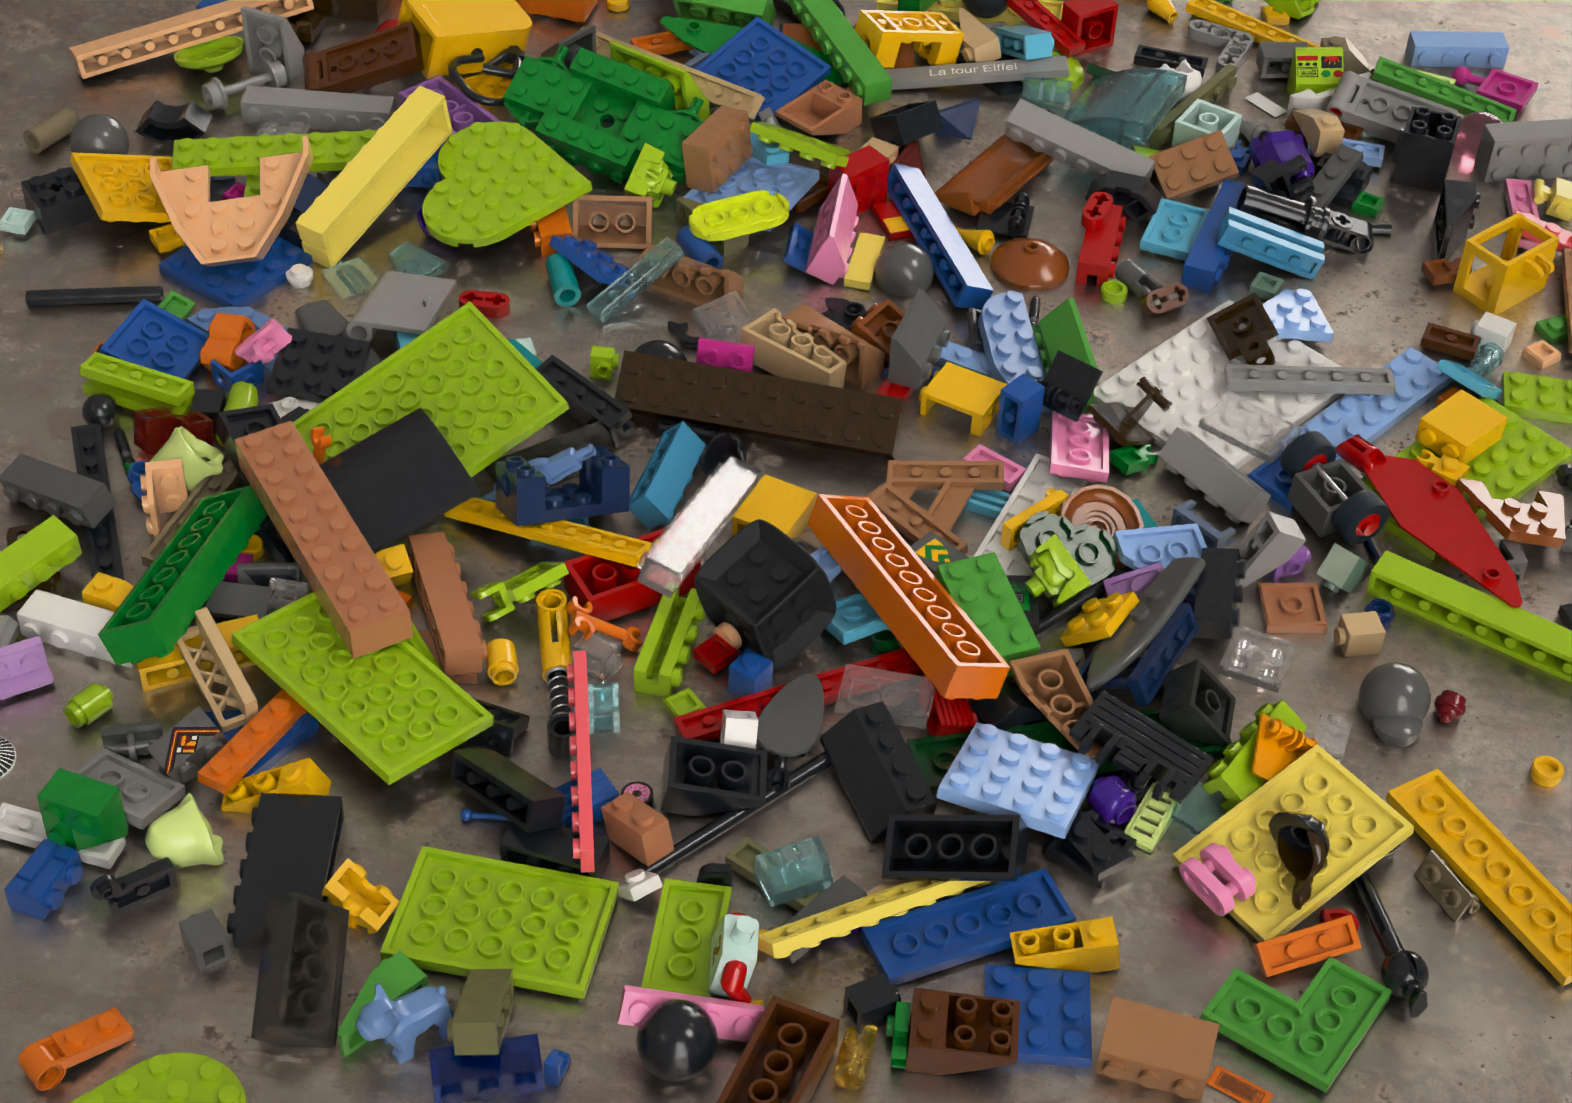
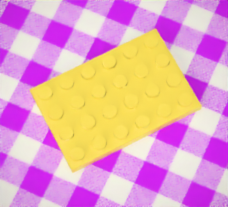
M1317 744L1173 853L1172 862L1179 867L1189 858L1194 857L1202 863L1200 858V851L1211 843L1225 846L1230 851L1233 860L1242 868H1247L1256 879L1255 894L1244 902L1233 897L1235 908L1228 912V914L1260 942L1286 934L1411 836L1414 826ZM1280 812L1312 814L1324 823L1329 836L1330 848L1328 856L1321 870L1314 876L1313 883L1311 884V896L1303 904L1301 910L1294 908L1292 903L1295 877L1290 874L1278 855L1276 842L1268 826L1272 816Z

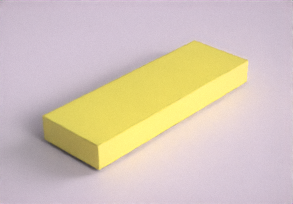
M860 232L849 268L844 277L845 287L870 291L874 279L875 264L883 251L886 236Z

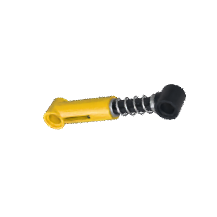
M546 589L536 597V613L542 678L547 683L548 708L550 711V720L547 724L548 750L553 757L569 759L574 757L570 756V736H576V731H569V712H573L574 708L569 707L568 688H571L569 687L571 683L568 684L567 664H573L570 632L568 629V611L566 609L567 597L558 589ZM551 632H557V639H552Z

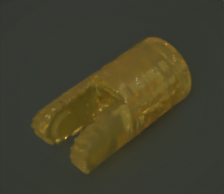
M875 1025L864 1026L860 1041H857L856 1028L854 1026H846L833 1072V1079L839 1086L846 1089H859L864 1085L878 1030Z

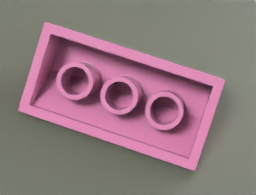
M844 173L819 209L805 272L831 285H834L839 277L843 278L849 268V264L846 262L852 253L853 248L850 245L856 235V232L853 230L859 220V217L856 216L858 203L848 175Z

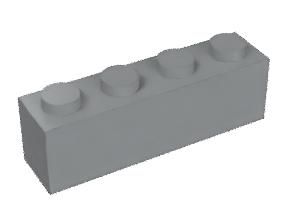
M1177 427L1158 454V456L1166 461L1164 466L1177 475L1181 473L1186 477L1184 482L1196 491L1202 490L1206 494L1204 499L1216 507L1222 506L1226 510L1224 515L1235 523L1239 524L1240 521L1252 524L1272 496L1191 431Z

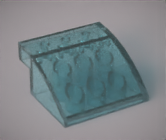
M1156 68L1126 69L1107 74L1092 81L1062 118L1126 148L1134 138L1146 142L1185 92L1188 75Z

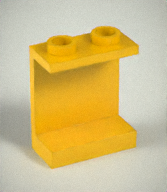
M946 362L940 371L937 370L934 373L932 381L928 386H923L918 398L921 402L920 414L925 416L937 402L971 415L970 433L981 437L998 415L1000 392L1007 384Z

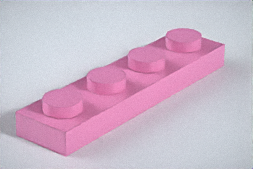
M1506 179L1504 191L1509 215H1514L1516 210L1523 213H1530L1539 219L1537 205L1534 203V191L1531 180ZM1521 236L1518 248L1529 250L1539 245V243Z
M624 985L617 1021L618 1024L639 1027L644 1016L656 1005L668 1000H687L699 1005L710 1015L716 1026L718 1038L749 1042L765 1012L764 1005Z

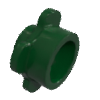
M882 630L872 635L870 645L873 647L870 648V653L882 655L899 650L901 646L898 645L899 641L891 630Z

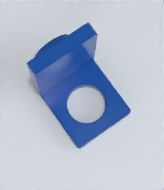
M261 360L257 363L252 361L232 373L217 361H211L213 382L222 390H225L227 394L231 390L232 385L239 381L252 383L255 387L264 383ZM219 372H220V373L222 374V376L224 377L225 383H224V382L222 381V379L220 378Z

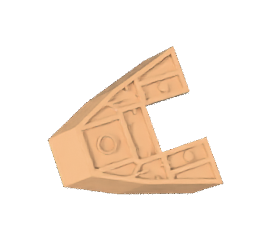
M302 136L303 152L260 158V195L210 202V170L208 165L161 172L156 157H150V178L174 229L200 264L207 267L264 259L290 217L314 156L308 136Z

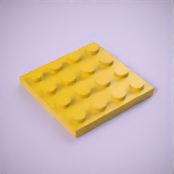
M72 152L70 163L100 220L107 222L131 221L134 223L157 222L163 224L171 222L150 178V157H156L161 172L172 170L173 158L171 156Z

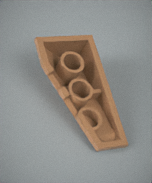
M1068 648L1009 661L1008 665L1020 690L1078 750L1082 741L1080 742L1070 736L1069 732L1094 701ZM1095 743L1086 755L1091 759L1096 758L1103 746Z

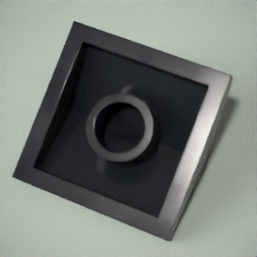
M1004 681L997 699L975 700L969 698L971 711L976 713L977 720L981 724H991L1000 730L1046 718L1020 690L1019 686L1013 682Z

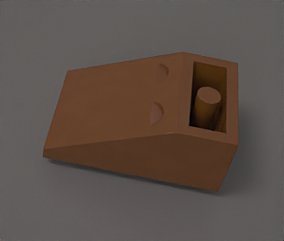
M914 987L910 1008L905 1071L942 1076L1017 1064L1020 1001Z

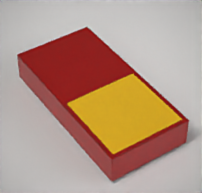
M893 200L872 204V212L889 241L914 237Z

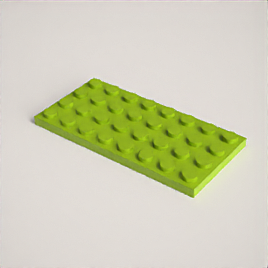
M1482 396L1478 398V400L1508 417L1502 439L1467 463L1470 468L1468 475L1464 478L1482 481L1493 499L1505 500L1506 498L1518 500L1553 475L1558 467L1572 461V449L1532 425L1495 400ZM1415 441L1394 457L1415 460L1416 456L1420 457L1422 449L1431 451L1438 458L1442 456ZM1366 475L1362 477L1361 480L1364 482V484L1371 491L1375 492L1378 495L1375 488L1369 481L1368 477ZM1464 491L1462 495L1468 502L1470 496ZM1468 502L1481 524H1485L1487 522L1485 519L1487 513L1483 509L1474 508ZM1390 513L1389 519L1384 526L1385 529L1431 560L1439 557L1438 554L1401 529Z
M314 592L232 633V643L388 785L493 726L494 716L406 640L353 659Z

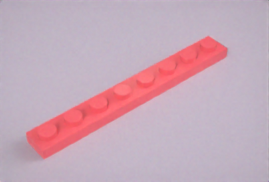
M586 650L573 651L574 664H567L568 684L574 683L575 688H568L569 707H575V712H569V731H576V736H570V756H577V761H570L571 781H578V786H571L572 806H579V812H572L573 832H579L580 838H573V859H580L581 873L595 872Z

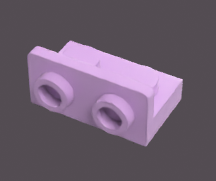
M40 636L0 648V700L54 682Z

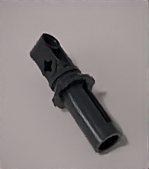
M1247 184L1239 195L1236 205L1237 210L1322 241L1332 247H1339L1359 255L1369 253L1374 247L1373 227L1369 222L1350 217L1344 213L1331 211L1330 208L1325 206L1318 207L1316 206V198L1312 195H1309L1304 202Z

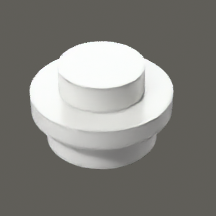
M296 264L286 271V279L292 287L305 288L311 284L313 270L306 265Z

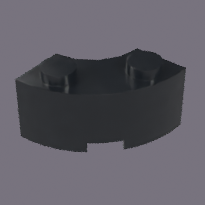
M156 100L143 114L135 132L149 140L163 144L166 141L174 142V140L184 138L198 139L205 134L212 115L192 100L181 106L166 105Z

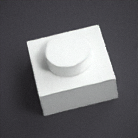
M637 869L625 875V880L619 883L618 894L621 898L635 902L663 886L658 874L645 871L644 869Z

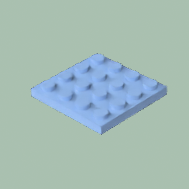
M752 155L713 194L692 188L683 198L705 204L752 191L766 190L771 195L776 196V193L783 195L789 202L790 211L820 179L819 170L790 163L766 166ZM773 228L766 229V230H762V231H769V232H770Z
M976 722L940 783L936 798L988 815H1021L1028 828L1065 839L1098 772L1099 764L1095 762L1096 759H1091L1088 755L1064 750L1051 743L1032 740L1023 734H1013L1000 730L991 724Z

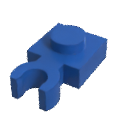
M1238 140L1235 143L1234 149H1229L1238 168L1239 175L1242 176L1251 163L1249 147H1241L1242 141Z

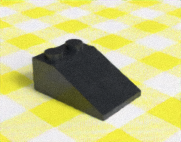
M1444 179L1434 218L1436 259L1447 258L1449 260L1465 241L1468 229H1473L1475 221L1473 211L1474 208H1479L1481 198L1480 193L1476 191V182Z
M671 735L664 758L660 811L696 816L764 806L766 802L767 751Z

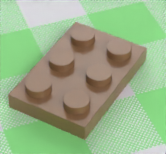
M1221 130L1149 156V159L1155 161L1153 170L1165 199L1172 201L1221 184L1225 179L1232 180L1239 177L1238 168Z

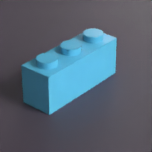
M1023 24L996 28L1001 53L1024 60L1052 57L1054 39L1051 32Z

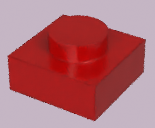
M715 634L693 649V658L715 675L737 659L738 650L718 634Z

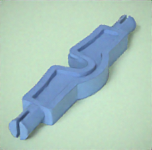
M592 444L578 451L570 447L549 458H536L528 461V463L535 467V471H539L546 476L548 484L553 485L567 475L580 470L584 460L596 456V449ZM496 484L493 485L491 493L480 497V499L496 502Z

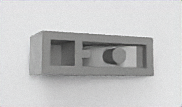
M1268 511L1237 547L1240 553V561L1246 562L1245 579H1240L1239 585H1243L1244 588L1283 565L1303 545L1306 539L1294 519Z

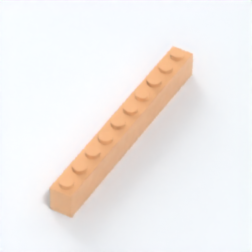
M228 0L70 47L69 49L76 71L82 79L244 31L241 15L242 6L287 18L313 10L314 5L312 0Z

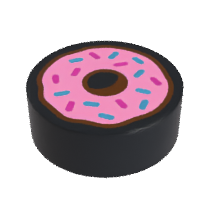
M635 781L628 783L622 788L620 795L628 791L648 806H653V789L649 784Z

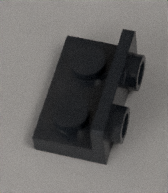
M475 699L494 716L493 726L463 743L474 747L486 745L500 755L509 757L513 753L515 738L528 728L530 716Z

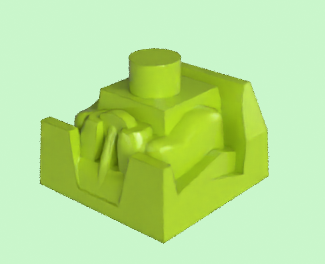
M647 143L644 144L624 188L625 196L652 197L653 208H659L665 194L673 195L677 182L671 180L673 175L669 171L667 164L662 160L665 152Z
M1056 534L1041 544L1028 557L1030 559L1029 565L1035 571L1031 574L1032 578L1025 582V586L1034 598L1043 592L1048 599L1054 598L1053 608L1066 602L1092 584Z

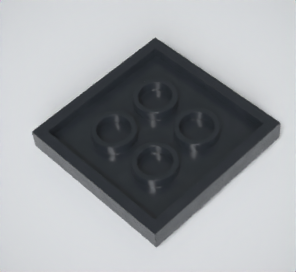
M288 327L287 332L292 336V341L278 353L267 383V394L322 403L363 374L370 353L371 342Z

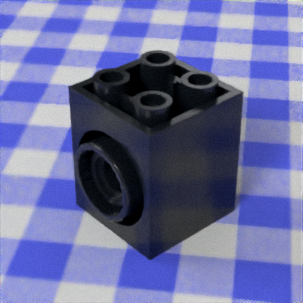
M1412 106L1406 127L1400 129L1392 159L1396 166L1392 182L1441 193L1462 116L1451 112L1430 110L1423 106Z

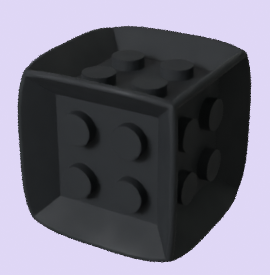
M762 519L749 523L730 538L703 564L694 580L695 589L702 607L714 625L717 627L722 622L731 624L737 630L742 640V646L739 650L744 652L749 648L773 661V672L789 663L828 626L836 614L835 596L825 571L798 543L780 529Z

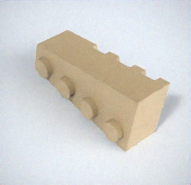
M776 308L741 328L740 343L755 346L754 365L777 377L843 388L847 362L826 346L816 345L813 336L809 333L802 334L796 329L797 324L790 319L786 321L782 319L781 312Z

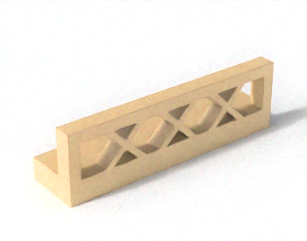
M205 607L195 611L196 625L187 628V632L179 638L176 646L222 733L247 724L258 713V704L208 608ZM199 635L203 640L199 649L188 647L184 643L185 640ZM201 659L215 663L212 672L197 668ZM213 682L227 685L228 688L224 696L210 692ZM226 705L238 708L242 713L228 720H225L222 715Z

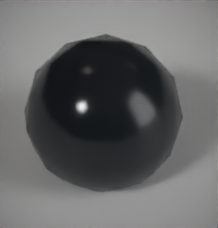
M104 393L88 397L82 406L84 420L87 424L100 423L101 429L109 428L113 425L116 401Z

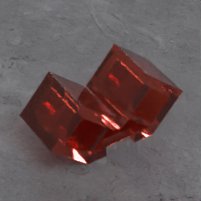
M165 407L133 411L134 444L147 454L155 455L169 440L174 429L181 426L193 434L196 439L213 446V420L201 412L189 410L187 415L172 414V408Z

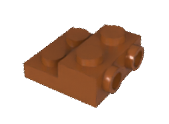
M887 298L880 305L877 303L873 304L866 312V317L859 316L851 324L850 328L853 334L885 352L884 360L889 364L891 338L905 313Z

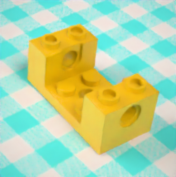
M860 10L855 31L884 68H894L901 42L910 44L912 41H914V50L919 53L921 58L927 59L930 66L956 64L964 33L942 12Z

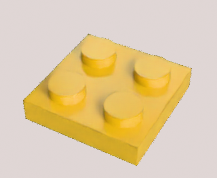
M1132 591L1124 594L1119 592L1113 593L1107 598L1099 600L1097 598L1088 600L1082 605V611L1079 615L1068 622V628L1060 636L1064 646L1070 647L1110 638L1127 618L1131 610L1139 603L1138 597Z

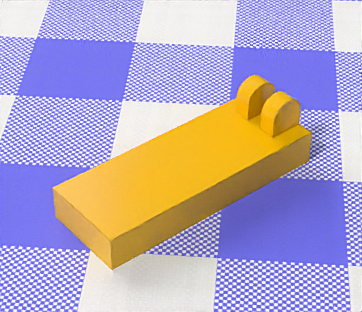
M1053 488L1047 489L1044 499L1003 523L1000 545L1008 551L1018 546L1017 533L1021 530L1022 525L1035 513L1049 511V514H1055L1060 517L1063 502L1067 500L1069 495L1062 489L1057 491Z

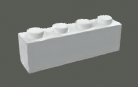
M36 589L16 614L22 636L28 639L40 636L42 642L54 645L57 648H65L88 657L92 656L115 664L98 636V633L114 614L113 611ZM129 662L121 665L133 669L136 664Z

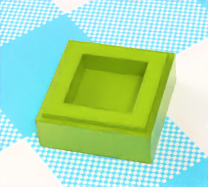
M690 687L663 699V708L672 719L706 708Z

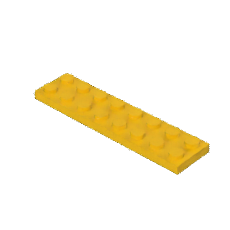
M1438 768L1389 790L1385 800L1393 809L1414 826V831L1441 859L1447 861V865L1562 986L1571 983L1572 904Z

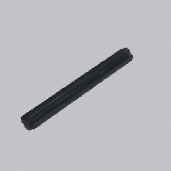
M162 286L26 291L25 300L27 306L140 303L143 298L149 302H162L164 290Z

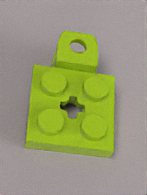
M539 562L504 582L491 581L470 594L473 599H483L489 595L491 596L495 607L481 614L483 621L491 622L515 610L514 601H518L519 604L527 602L536 596L534 592L543 587L546 590L561 583L560 578L569 574L564 562Z

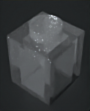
M596 631L588 641L584 640L583 635L572 647L573 664V651L586 650L587 676L603 684L613 674L616 675L622 667L621 643Z

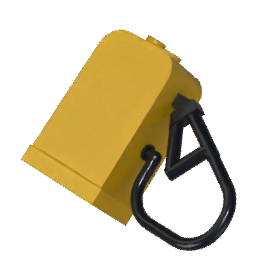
M402 0L397 25L412 21L420 34L424 70H421L424 76L429 79L438 75H450L463 94L472 101L490 107H503L504 98H489L474 92L460 74L482 72L513 80L525 58V50L532 26L530 17L515 0ZM513 65V66H512V70H511V69H507V68H503V67H507V66Z

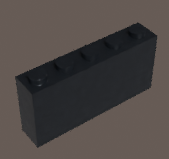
M261 793L259 805L254 806L252 809L251 822L252 826H254L253 832H248L246 836L245 848L248 854L247 858L241 859L239 875L242 880L240 886L236 885L234 888L233 904L236 907L234 913H229L227 933L233 935L234 946L239 949L319 952L329 900L327 896H322V891L334 875L344 823L342 796Z

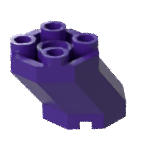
M1291 130L1269 132L1265 134V139L1259 141L1258 136L1253 138L1249 144V153L1255 168L1271 159L1282 165L1301 154L1306 160L1305 164H1307L1308 168L1289 178L1291 185L1305 176L1312 178L1314 175L1313 163L1303 144L1302 135L1299 133L1295 137V132Z

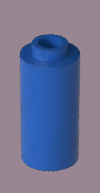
M689 225L684 226L678 232L676 242L686 255L691 259L721 269L724 261L723 257L711 242L694 236L689 230Z

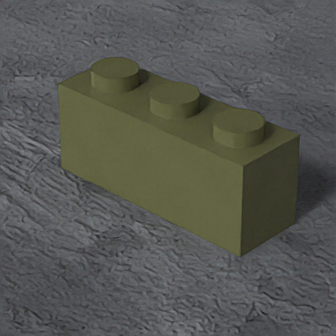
M472 969L468 974L466 983H461L460 1000L454 1002L453 1019H448L447 1038L448 1041H453L455 1055L499 1054L515 1003L512 969Z

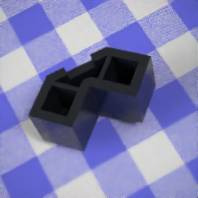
M1110 170L1091 181L1085 199L1088 201L1095 192H1106L1113 197V204L1123 206L1124 211L1137 224L1157 212L1162 195L1147 177Z

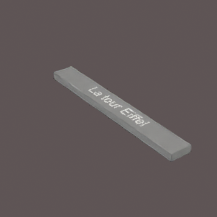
M1067 56L885 69L892 78V90L1069 77Z

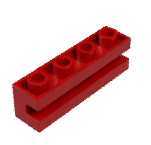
M1112 205L1111 214L1101 229H1086L1078 260L1075 283L1086 285L1088 275L1098 276L1096 287H1101L1109 278L1114 279L1126 224V217L1122 216L1123 206Z

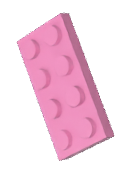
M1052 410L1049 473L1061 478L1074 477L1091 483H1107L1109 475V430L1096 423L1093 419L1094 415L1081 414L1078 422H1075Z

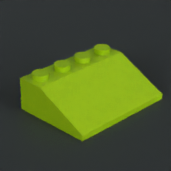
M615 41L609 42L611 59L671 82L675 97V104L672 110H687L694 97H698V99L701 98L704 101L697 113L698 117L703 122L710 117L709 101L687 70Z

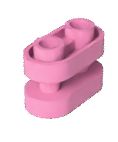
M1211 843L1200 851L1202 863L1198 859L1191 857L1179 866L1184 882L1218 916L1222 917L1235 908L1233 897L1244 902L1256 892V879L1247 868H1242L1234 861L1230 851L1223 845L1219 846L1216 843Z

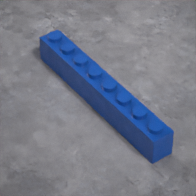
M893 163L888 172L887 192L917 243L929 255L934 271L955 307L982 310L984 304L991 298L994 291L920 169Z

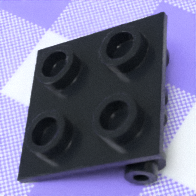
M1020 192L1015 196L1014 203L1005 202L992 214L981 211L976 230H991L993 234L1008 235L1014 238L1028 237L1035 206H1029L1030 197L1027 193Z
M1058 350L1044 380H1034L1045 387L1042 405L1078 422L1103 371Z

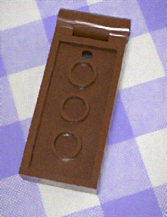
M412 21L318 52L307 53L302 59L305 90L354 93L424 70L420 34Z

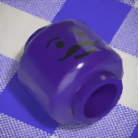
M1100 777L1091 784L1088 804L1091 809H1094L1099 814V818L1110 825L1116 823L1120 825L1127 822L1135 814L1137 809L1136 794L1120 777Z

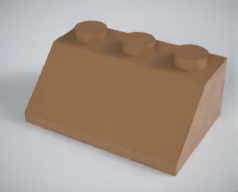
M583 195L573 201L572 237L580 241L583 238L589 239L597 244L596 248L645 250L652 241V197Z
M1113 996L1095 1072L1112 1079H1122L1141 1084L1149 1089L1156 1088L1177 1094L1183 1098H1193L1201 1101L1220 1024Z

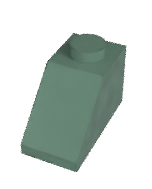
M1334 543L1316 574L1324 578L1322 585L1338 593L1341 588L1350 593L1371 573L1374 566Z

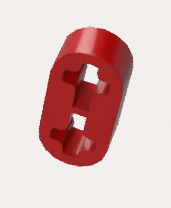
M1106 192L1093 193L1082 210L1081 225L1088 230L1101 229L1111 214L1113 197Z
M467 290L459 295V308L470 301L487 318H503L510 313L509 297L504 293Z

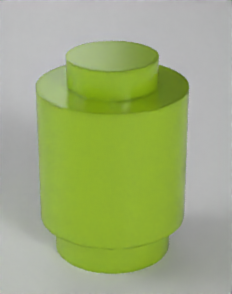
M93 682L67 701V705L63 707V712L67 720L74 727L88 726L113 708L112 700L114 697L107 686Z

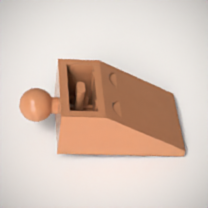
M824 80L776 110L775 115L811 135L846 134L862 124V99L853 94L852 87L844 90L832 82Z

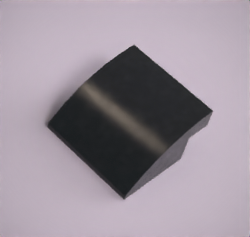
M421 407L319 465L374 554L480 493L448 442Z

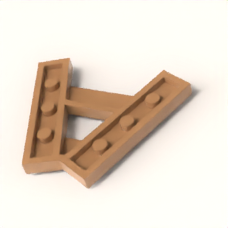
M888 460L887 482L865 497H869L892 526L914 543L932 531L966 554L968 553V544L952 533L951 529L974 490H1004V461ZM916 490H940L927 512L910 500Z

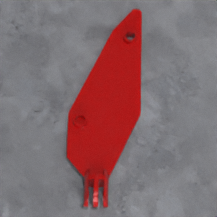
M1358 434L1337 446L1336 453L1342 459L1366 474L1401 529L1509 606L1518 608L1522 605L1523 601L1515 573L1459 489L1417 460L1384 455L1380 449Z

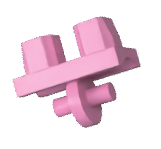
M271 318L253 335L245 339L235 349V354L245 359L248 363L252 361L257 363L259 360L262 361V364L265 362L270 363L274 359V355L292 341V336L283 329L280 323Z

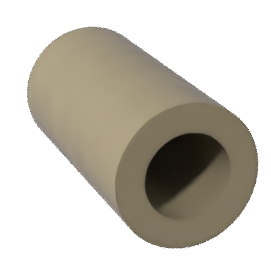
M63 107L24 131V141L33 152L40 153L71 134L73 127L79 121V117L75 111Z

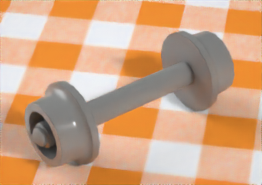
M265 60L261 64L262 74L224 87L217 77H213L209 83L202 86L203 99L210 109L221 108L225 110L228 108L227 96L244 91L247 85L259 86L266 83L268 87L274 88L285 86L288 80L282 63L280 61L269 62Z

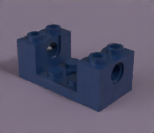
M595 446L596 456L584 460L582 468L579 470V485L568 483L562 485V488L551 489L546 487V476L539 471H535V467L531 466L523 457H507L506 461L496 462V508L517 526L628 512L630 466L606 447Z

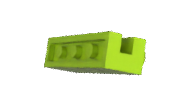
M94 352L79 366L80 376L89 378L82 384L84 395L92 396L104 393L111 396L116 401V405L180 425L190 417V409L195 395L194 382L98 352Z
M667 583L633 670L635 692L667 698L672 695L674 687L680 686L683 676L682 666L683 664L688 665L691 655L690 644L696 643L699 633L698 623L699 621L703 622L706 616L696 589L691 588L687 598L679 597V585Z
M1283 699L1272 705L1269 702L1262 705L1254 713L1256 719L1249 722L1239 731L1238 734L1241 736L1239 740L1232 742L1223 751L1225 757L1208 769L1207 773L1209 776L1201 786L1209 795L1218 791L1224 795L1223 800L1218 806L1225 814L1265 783V780L1251 773L1260 714L1264 713L1273 719H1280L1284 722V725L1292 726L1303 733L1307 730L1308 727Z

